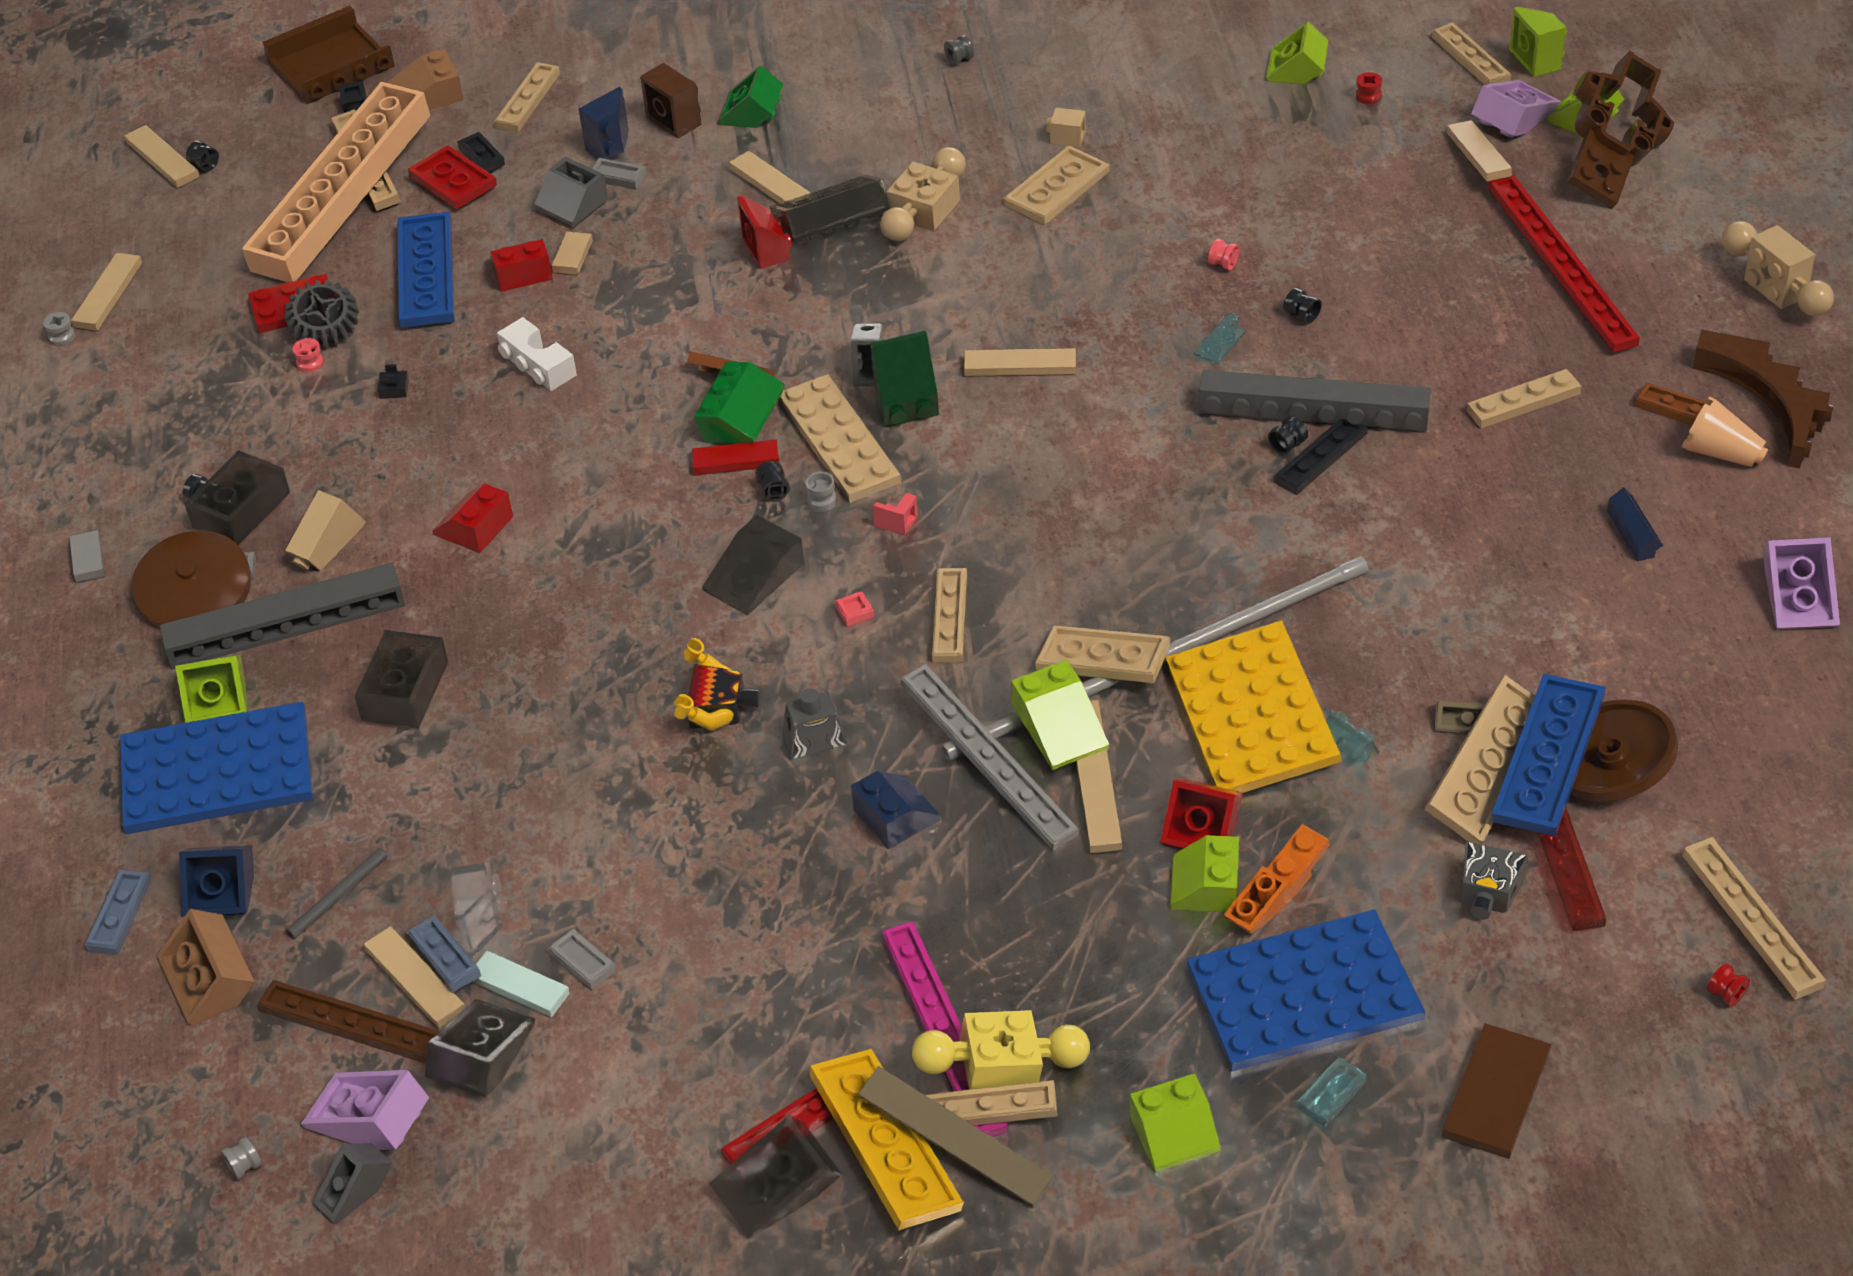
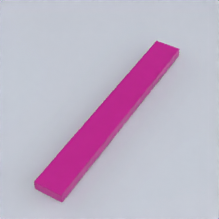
M907 922L883 930L884 942L925 1032L938 1030L947 1034L953 1042L960 1041L962 1026L914 922ZM954 1061L952 1066L944 1072L952 1092L969 1090L964 1061ZM1006 1122L974 1125L991 1137L1008 1132Z

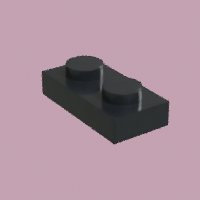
M480 131L457 141L459 150L485 171L491 172L505 165L504 156Z

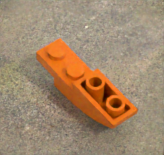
M1301 824L1267 868L1262 866L1224 913V918L1250 934L1264 926L1295 897L1312 877L1311 869L1330 846L1329 839Z

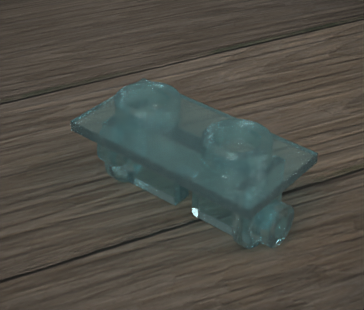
M1235 313L1225 314L1223 321L1220 322L1208 337L1202 340V344L1194 352V355L1219 364L1246 333L1245 329L1239 328L1238 315Z
M1324 708L1328 716L1326 722L1336 745L1342 739H1345L1344 743L1339 747L1341 752L1356 763H1366L1371 755L1369 753L1370 750L1377 754L1380 753L1374 743L1376 738L1367 729L1361 727L1358 730L1350 725L1352 723L1351 719L1341 711L1337 710L1336 713H1333L1328 708Z

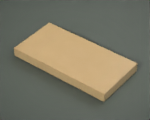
M1068 145L1004 197V206L1046 225L1109 173L1110 164Z
M1054 625L1035 662L1036 671L1068 660L1078 676L1154 683L1170 648V637Z

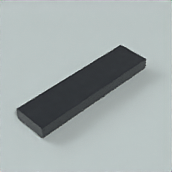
M1339 420L1275 474L1274 483L1298 495L1368 434V427L1361 423L1351 424L1348 420L1347 424H1345L1346 420Z

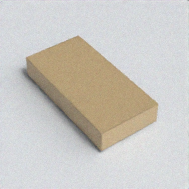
M566 232L551 265L553 273L578 275L593 242L592 234Z

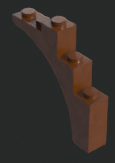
M1701 330L1693 369L1712 373L1735 382L1763 401L1780 420L1787 435L1790 450L1788 466L1800 469L1803 457L1809 458L1813 441L1807 439H1814L1815 432H1822L1824 421L1830 422L1834 405L1828 404L1830 392L1802 387L1803 380L1798 379L1800 367L1772 362L1773 355L1768 354L1770 342Z

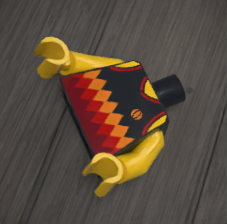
M692 638L687 643L683 657L688 662L697 660L699 663L694 664L689 695L680 694L674 702L676 707L674 715L678 719H685L688 716L689 728H705L709 731L716 730L725 725L737 724L740 722L742 707H759L760 690L744 689L741 672L721 664L708 653L704 655L702 653L704 651L702 641Z

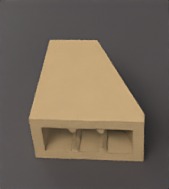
M318 490L285 551L294 558L293 563L305 570L313 567L321 571L357 534L366 521L342 499Z

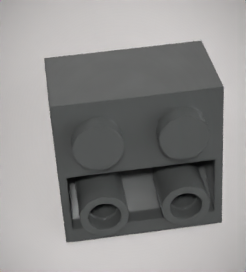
M565 156L547 171L534 203L535 209L574 227L608 200L604 174Z

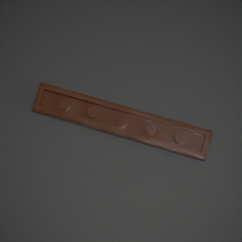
M277 980L271 982L257 1004L259 1012L435 1066L450 1041L448 1033Z

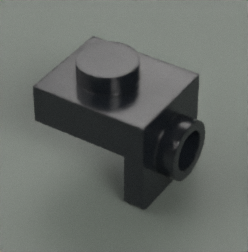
M363 80L338 85L344 113L354 109L357 111L367 99Z

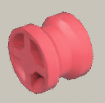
M1217 238L1209 251V264L1214 266L1220 264L1224 269L1232 270L1239 257V245L1234 243L1228 245L1224 240Z
M305 338L293 345V354L296 357V365L300 371L314 372L322 367L324 360L317 340Z

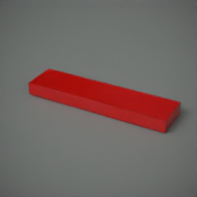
M817 1088L722 1147V1156L742 1178L832 1120L833 1116Z

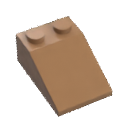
M445 49L421 55L387 82L424 92L429 110L464 100L459 75Z

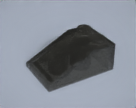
M756 515L736 533L702 586L703 591L748 616L805 564L802 538Z
M475 999L429 1041L425 1077L435 1080L441 1085L453 1086L467 1091L473 1096L486 1098L502 1082L535 1025V1018Z
M788 1115L709 1184L747 1237L752 1239L815 1199L843 1174L804 1122Z

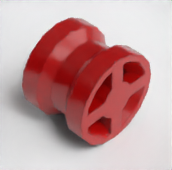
M1374 72L1360 74L1356 81L1358 87L1356 99L1364 104L1378 102L1382 94L1380 89L1382 77Z
M1725 963L1716 970L1709 980L1707 991L1712 995H1720L1723 997L1724 1003L1732 1007L1741 1000L1748 990L1750 979L1745 975H1737L1734 973L1733 967Z

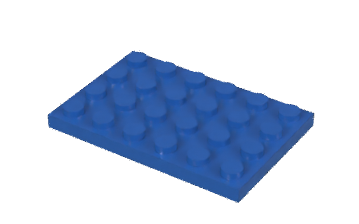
M303 701L120 735L123 828L126 834L313 800L307 717Z
M1375 909L1187 959V969L1231 1071L1425 1019V1010Z

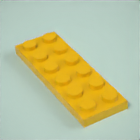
M872 1049L810 1065V1078L898 1230L962 1211L964 1202L927 1140L860 1098V1091L877 1066L883 1068Z

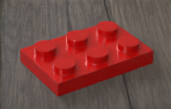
M449 145L408 168L410 178L456 210L497 186L496 177Z
M327 273L249 292L248 295L259 334L287 327L284 315L286 313V303H290V295H296L297 287L305 289L306 282L312 286L315 285L318 279L321 284H324L328 279Z

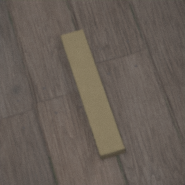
M877 1066L859 1093L860 1098L1033 1208L1053 1179V1176L880 1066Z

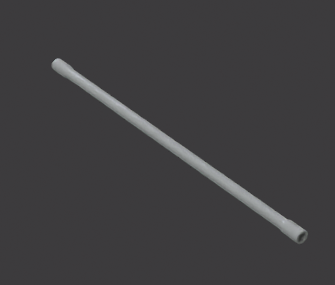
M1362 556L1356 557L1325 574L1171 642L1166 657L1202 646L1334 585L1347 582L1368 572L1367 562ZM1094 677L1082 684L1089 697L1124 680ZM1016 712L985 726V728L996 739L1025 725ZM952 740L941 744V751L948 762L965 755Z

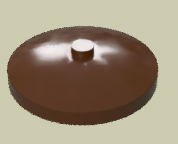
M210 531L183 532L164 539L143 556L134 571L132 594L141 615L150 624L160 629V625L243 603L251 587V570L243 550L230 538Z
M1611 700L1603 702L1571 795L1595 802L1617 801L1638 795L1658 783L1669 772L1678 754V738L1671 719L1662 710L1646 702L1637 700Z

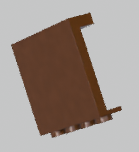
M350 5L263 41L267 62L306 104L339 91L338 85L362 81L395 67L391 47L389 45L381 47L357 23L355 11Z

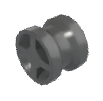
M966 35L959 36L955 41L949 40L944 43L946 57L952 65L959 64L962 59H972L974 56L973 46Z

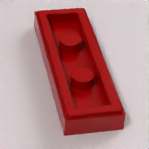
M777 439L754 443L692 448L694 475L757 469L759 465L768 461L779 463Z

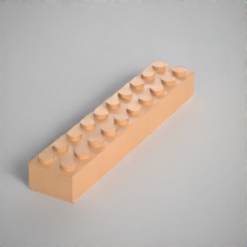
M385 82L379 83L243 246L242 251L250 272L285 282L297 281L431 116L424 92Z

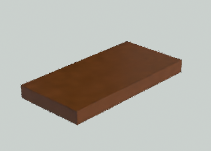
M1484 1023L1443 1127L1442 1137L1510 1159L1549 1056L1551 1044Z

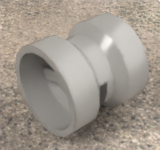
M821 471L810 474L805 481L809 508L815 512L831 510L836 505L833 476Z

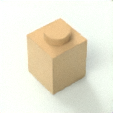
M1055 108L1052 118L1048 117L1046 132L1050 133V144L1081 147L1086 133V111Z

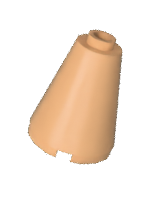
M1710 396L1693 423L1689 436L1681 446L1691 452L1752 467L1754 462L1760 465L1768 452V449L1764 447L1766 441L1718 400Z

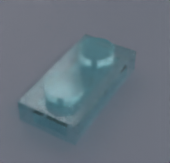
M1338 1057L1298 1100L1297 1109L1326 1127L1364 1086L1367 1081V1074Z

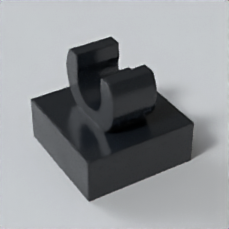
M396 364L385 365L386 372L379 373L377 390L379 399L407 397L409 382L407 370L398 371Z

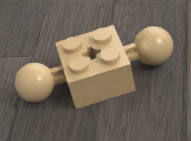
M946 147L939 150L933 158V168L912 162L887 190L888 210L883 214L880 221L881 231L886 238L892 241H903L913 232L914 224L935 231L960 201L959 177L963 174L966 167L965 158L958 149Z
M1745 221L1733 222L1725 228L1722 234L1724 249L1734 256L1748 255L1744 280L1780 309L1797 302L1801 311L1810 316H1820L1830 310L1834 302V293L1831 287L1820 280L1810 281L1815 254L1778 225L1757 234L1756 229L1750 223Z

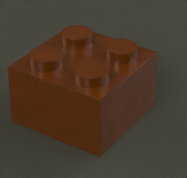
M665 63L640 76L645 113L648 119L678 139L702 125L701 109L697 94L698 87L693 80L686 78L676 69L671 68Z

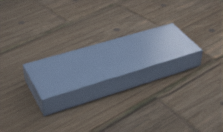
M119 869L85 943L87 952L119 954L152 880L149 873Z
M436 916L407 931L409 939L452 992L482 976L478 966Z

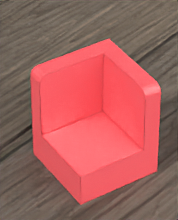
M905 493L897 506L875 502L872 507L875 527L902 535L907 534L918 517L917 497L909 493Z

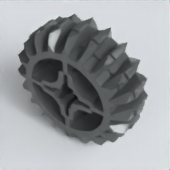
M317 279L315 285L312 286L306 282L305 289L297 287L296 295H290V303H286L285 306L286 313L284 318L290 333H293L296 341L312 338L317 340L319 344H323L326 349L329 343L338 346L339 339L347 341V333L354 334V325H358L359 309L356 305L355 297L350 295L347 287L342 289L339 282L332 286L328 279L324 284H321Z

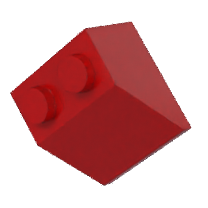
M738 196L737 203L742 239L759 268L763 269L790 260L791 238L788 233L783 232L779 218H774L768 208L744 196Z
M543 239L503 247L490 252V260L501 292L553 280L549 255Z
M486 483L482 484L459 501L432 530L433 535L481 553L513 518L508 492Z
M1185 778L1174 779L1160 842L1186 848L1206 835L1231 836L1237 822L1243 792Z

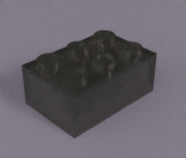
M238 450L184 504L193 529L222 534L239 545L290 493L284 468Z
M391 630L384 631L354 696L361 721L419 729L448 664L442 637Z

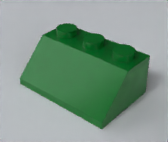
M726 362L694 415L695 422L705 443H754L784 391V383L751 362Z

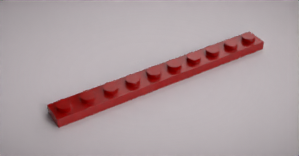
M1512 174V176L1489 181L1490 192L1611 351L1616 353L1639 346L1640 337L1515 175Z

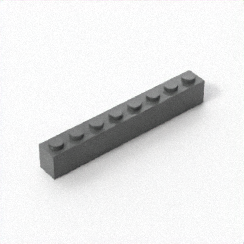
M1203 370L1199 387L1198 413L1281 420L1295 416L1301 421L1335 424L1343 419L1346 420L1345 424H1347L1348 420L1351 424L1361 423L1368 427L1427 431L1431 388Z
M391 562L160 625L165 650L173 670L176 669V665L214 659L405 606L394 563Z

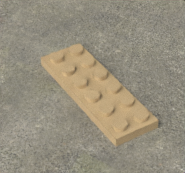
M828 374L782 392L778 401L828 473L833 476L835 483L849 503L901 484L900 473Z
M1506 675L1499 680L1424 809L1467 841L1481 844L1494 823L1491 822L1492 811L1535 698L1533 694Z

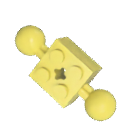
M1031 1010L964 1013L960 1041L953 1042L944 1032L930 1030L919 1035L912 1046V1058L915 1065L927 1074H941L948 1070L954 1061H964L969 1090L1039 1082L1043 1067L1042 1057H1049L1054 1064L1061 1068L1071 1069L1085 1062L1090 1052V1041L1087 1034L1075 1025L1059 1026L1051 1032L1048 1038H1037Z

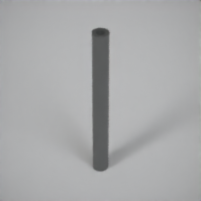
M378 848L286 929V933L292 939L297 938L388 857L386 852Z

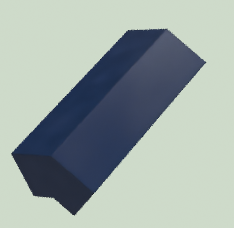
M1623 487L1609 498L1607 512L1637 561L1654 558L1656 550L1662 547L1663 543L1633 495Z

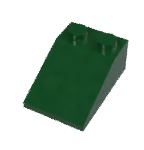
M926 330L872 342L871 353L876 406L884 427L938 416V394Z

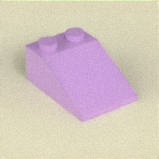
M1520 80L1483 85L1471 114L1478 117L1480 123L1486 126H1495L1501 129V134L1514 138L1517 135L1528 133L1552 113L1561 101Z
M1831 537L1768 541L1763 551L1766 584L1776 630L1839 627L1840 619Z
M408 1070L335 1073L301 1124L305 1129L351 1144L372 1143L378 1150H396L404 1141L405 1135L413 1122L420 1116L421 1110L429 1097Z

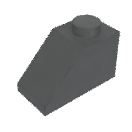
M372 1143L342 1144L313 1203L333 1223H339L378 1192L392 1162Z

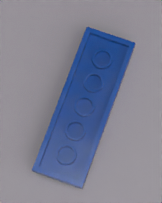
M450 211L398 218L399 322L401 328L455 321Z
M1543 673L1493 808L1491 822L1556 836L1605 697V686Z

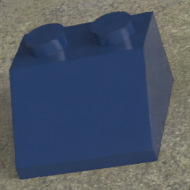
M617 87L579 108L585 150L597 159L611 160L623 153L629 128L623 89Z
M876 771L851 785L854 811L888 849L942 820L938 811L905 776Z
M252 845L187 848L179 852L182 916H185L189 909L216 914L248 912L254 879Z

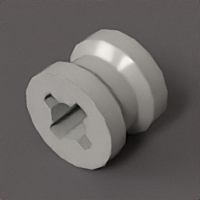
M55 312L44 319L43 325L48 332L47 337L52 345H66L75 338V332L71 326L68 314Z
M246 1136L239 1139L236 1146L232 1148L226 1147L220 1151L226 1165L237 1180L243 1178L245 1172L251 1168L258 1169L263 1166L257 1151Z

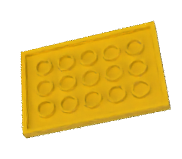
M1282 620L1165 657L1168 669L1215 786L1244 793L1342 762L1340 751Z

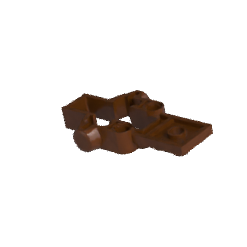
M1631 51L1615 65L1612 75L1588 70L1581 76L1574 89V95L1582 103L1575 121V130L1583 137L1567 182L1611 209L1619 201L1630 167L1637 165L1653 149L1654 145L1659 146L1664 143L1674 127V121L1652 97L1662 70L1647 63ZM1626 76L1641 86L1632 112L1634 117L1638 116L1640 119L1634 122L1625 132L1621 142L1606 132V127L1615 104L1611 101L1609 103L1603 102L1600 99V94L1604 95V98L1608 100L1622 86ZM1597 171L1602 174L1603 178L1597 175Z

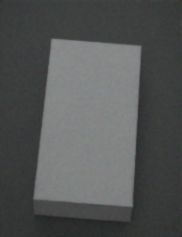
M598 158L592 167L593 170L604 174L606 184L635 190L647 174L646 167L603 158Z
M99 531L69 536L73 574L76 583L104 577L105 569Z
M574 929L548 947L549 954L591 990L595 989L617 971L615 963Z

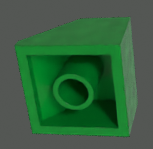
M760 65L729 91L718 123L726 126L757 128L764 121L768 123L776 113L774 108L781 99L780 92L783 83Z

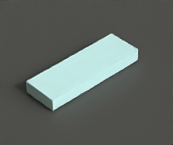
M486 951L476 963L482 976L472 981L473 983L549 1017L555 1014L570 994L568 986L489 951Z

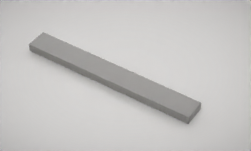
M927 664L920 666L901 678V685L1053 851L1078 836L1079 828Z

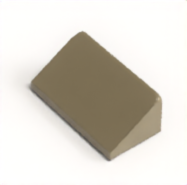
M1437 700L1435 731L1468 734L1485 704Z

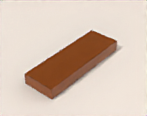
M1646 382L1635 400L1634 407L1693 425L1704 404L1707 402Z

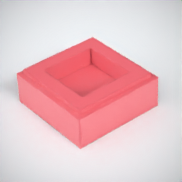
M862 591L835 600V608L847 627L875 617L874 609Z

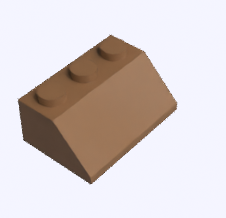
M189 909L157 955L182 1012L190 1025L198 1024L237 1007L255 983L222 914Z

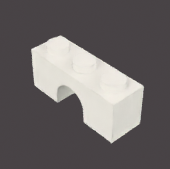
M524 317L497 332L498 350L502 357L515 363L520 371L528 373L537 384H542L548 390L553 391L577 376L573 354L557 342L543 349L540 330Z

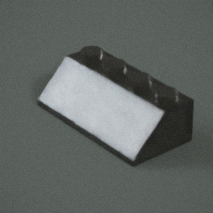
M862 175L772 205L770 209L774 218H779L783 232L789 234L791 241H796V244H802L810 241L813 235L819 233L820 236L829 235L836 232L835 228L843 225L844 228L856 226L859 224L860 219L868 217L869 220L882 217L883 212L890 209V204L883 179Z

